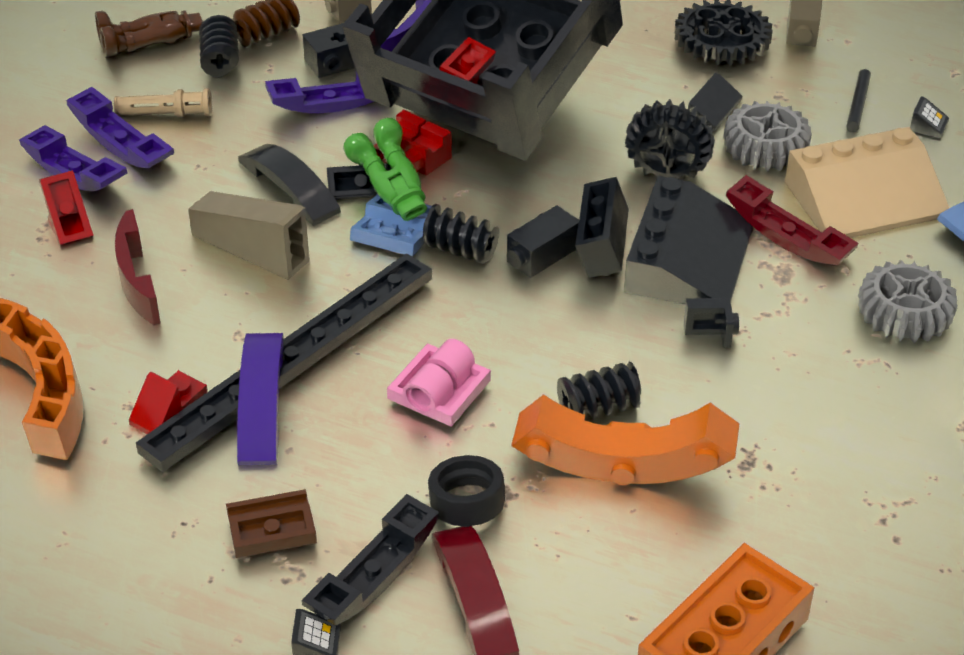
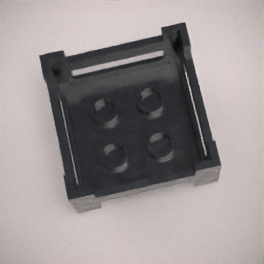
M383 0L372 14H370L367 5L360 3L342 25L365 98L390 108L394 104L497 144L499 151L527 161L543 138L542 128L602 45L608 47L623 26L620 0H432L393 51L390 52L381 48L382 44L417 0ZM468 37L496 51L493 62L479 76L477 84L439 70L443 62Z

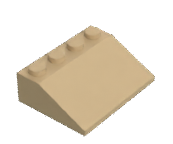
M910 127L897 128L895 130L867 134L865 136L789 151L785 183L820 232L832 226L852 238L936 220L940 213L949 209L925 145Z

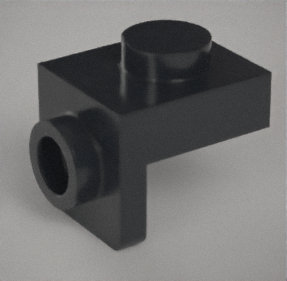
M730 298L686 299L684 315L685 335L721 334L723 348H731L733 335L739 333V315L732 312Z

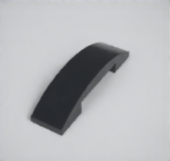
M264 144L238 156V161L256 177L262 174L266 175L293 198V204L305 207L306 220L313 226L341 213L339 204L325 184L301 159L290 151L274 144Z
M406 494L382 518V531L337 576L328 573L301 600L302 606L333 625L343 623L361 612L379 597L410 563L439 519V512Z

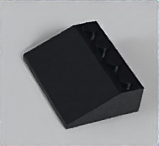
M657 176L626 259L624 292L686 305V299L730 298L731 301L753 226L735 208L694 183L674 177Z

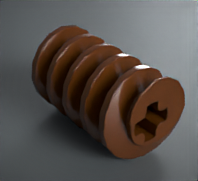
M265 0L256 2L255 5L246 6L245 9L236 10L233 14V21L237 25L238 41L243 47H249L251 41L255 44L259 43L261 37L265 40L269 39L271 33L275 36L279 35L281 29L284 32L289 31L291 25L297 28L300 24V14L294 1Z

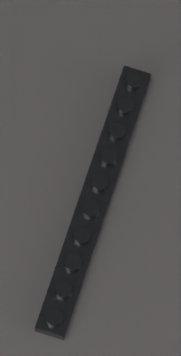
M406 253L284 338L279 389L432 280V268ZM240 370L136 442L137 453L160 471L165 472L238 419Z

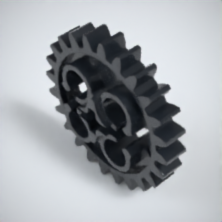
M703 0V6L693 3L692 9L685 7L684 13L678 14L674 33L675 40H678V47H684V53L693 52V58L703 56L706 63L714 59L716 65H719L722 60L726 61L729 65H732L733 60L744 64L745 58L754 61L755 55L763 56L764 50H769L773 33L772 23H768V16H761V10L753 12L752 5L744 8L742 7V2L733 5L730 0H726L725 3L714 0V4H710L708 1Z

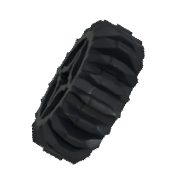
M671 99L666 102V105H662L658 100L653 103L652 107L645 104L641 112L636 111L633 115L632 121L628 124L626 130L625 147L628 148V158L634 159V168L644 167V176L653 173L656 179L657 176L676 177L679 180H684L686 175L694 178L698 171L704 170L713 154L715 139L714 135H712V125L706 124V115L696 116V106L688 110L685 108L684 101L679 106L673 105Z

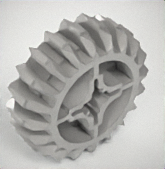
M754 101L752 106L743 104L741 109H734L732 115L728 116L723 139L726 145V152L732 154L733 160H741L742 166L750 164L754 166V170L761 167L767 171L770 168H776L781 171L783 166L787 167L790 150L810 146L812 133L811 127L808 125V119L802 117V112L793 111L792 106L783 107L780 105V102L775 105L770 104L768 101L765 104H759Z
M899 260L897 265L886 261L884 267L875 266L873 272L866 274L858 294L859 313L863 314L864 322L872 324L873 331H884L885 338L893 335L898 337L900 342L903 338H909L912 342L916 343L918 338L930 341L932 336L941 337L942 332L949 329V326L952 324L958 306L956 304V289L951 287V280L942 278L941 271H930L929 265L924 267L917 266L915 261L912 264H905L902 260Z

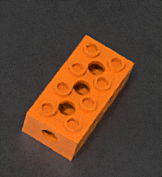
M743 543L639 644L638 655H775L808 620L815 587L751 546Z

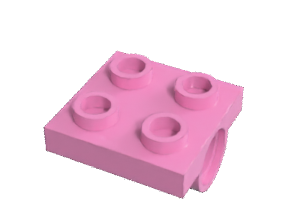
M448 339L440 348L427 343L387 387V399L452 427L491 381V370L475 364L472 351L459 340Z

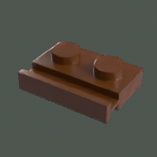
M306 489L226 504L236 558L317 543L316 530Z

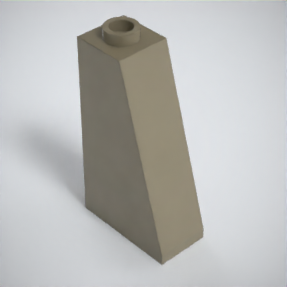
M210 191L188 209L192 236L287 280L310 261L305 207L301 205Z

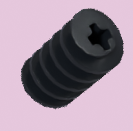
M215 15L207 18L199 27L200 64L206 74L221 78L238 64V30L233 19L224 15Z
M436 203L432 205L423 225V238L427 246L432 248L438 247L439 250L444 252L450 251L451 254L456 256L463 255L464 258L468 260L475 259L476 262L481 264L487 263L492 258L499 239L498 226L489 231L490 221L486 219L477 227L478 219L476 216H470L465 223V213L459 211L453 219V209L447 207L441 214V206Z
M630 361L627 365L623 363L615 364L613 369L609 366L603 367L599 373L595 370H590L586 372L585 376L579 373L572 375L571 379L561 377L557 381L559 404L581 414H584V410H587L592 419L598 417L599 406H601L605 415L612 414V403L616 404L620 412L626 411L627 399H629L633 408H640L641 384L637 370Z

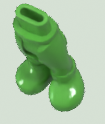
M384 118L377 122L373 129L374 140L380 151L384 154L387 163L391 166L389 171L384 167L383 161L378 157L376 149L367 135L355 133L345 140L343 150L347 158L355 164L363 166L374 189L391 206L395 214L400 215L404 221H409L425 213L427 210L424 202L426 196L421 190V181L414 165L400 147L403 130L398 121L393 118Z

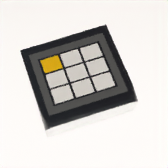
M921 96L914 109L910 128L913 132L941 139L949 122V117L927 98Z
M296 609L291 641L293 655H338L341 624L333 625L315 613Z

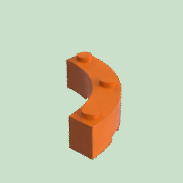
M0 298V357L19 365L36 382L32 401L22 420L32 453L68 460L81 430L83 398L67 345L59 332L46 319L40 320L30 314L27 307Z
M543 394L519 413L511 446L531 460L583 478L615 482L619 485L666 483L704 474L735 459L740 423L710 402L689 414L671 419L670 425L651 428L646 423L611 421L605 426L585 421L584 414L571 410Z

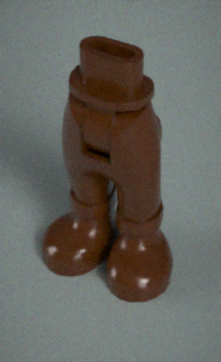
M183 10L181 15L177 11H166L146 15L131 22H120L117 25L111 22L106 12H95L97 33L105 57L117 56L124 51H127V53L134 52L136 49L153 44H170L180 38H189L192 36V32L200 31L199 27L203 22L200 13L187 14Z

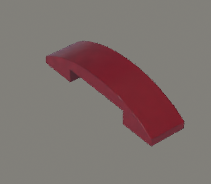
M747 175L726 192V197L750 225L778 246L800 257L818 263L839 265L858 247V242L832 226L820 232L771 202L774 191Z
M126 210L118 224L115 235V253L121 285L127 300L140 316L153 325L161 324L151 275L139 277L135 275L132 259L143 257L134 210Z
M460 526L432 533V541L443 569H447L466 622V635L473 654L519 655L514 628L502 589L489 555L473 526Z

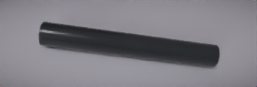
M867 69L860 70L846 125L847 130L850 132L858 131L871 77V72Z

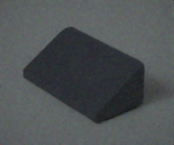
M714 73L690 100L688 110L696 106V116L706 115V124L712 125V130L716 131L741 102L743 96L720 74Z
M385 163L384 167L386 170H391V166ZM363 166L327 168L328 190L335 200L375 197L378 194Z

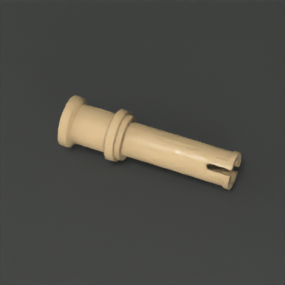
M204 88L203 92H184L183 89H178L171 95L115 96L114 112L118 116L175 113V116L179 118H184L186 114H204L206 117H211L212 96L209 88ZM188 102H200V104H189ZM152 103H158V104H159V106H143V107H135V106H134V104H152Z

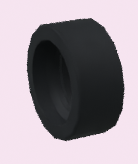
M472 455L452 457L439 463L430 473L428 479L431 508L439 512V519L453 526L469 527L481 525L494 519L503 510L505 503L504 476L501 468L492 460ZM465 485L480 486L486 489L478 494L469 496L448 493L451 489Z

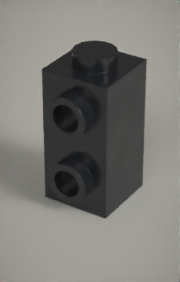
M558 205L538 215L535 219L507 235V262L515 269L532 278L577 250L575 244L579 219Z

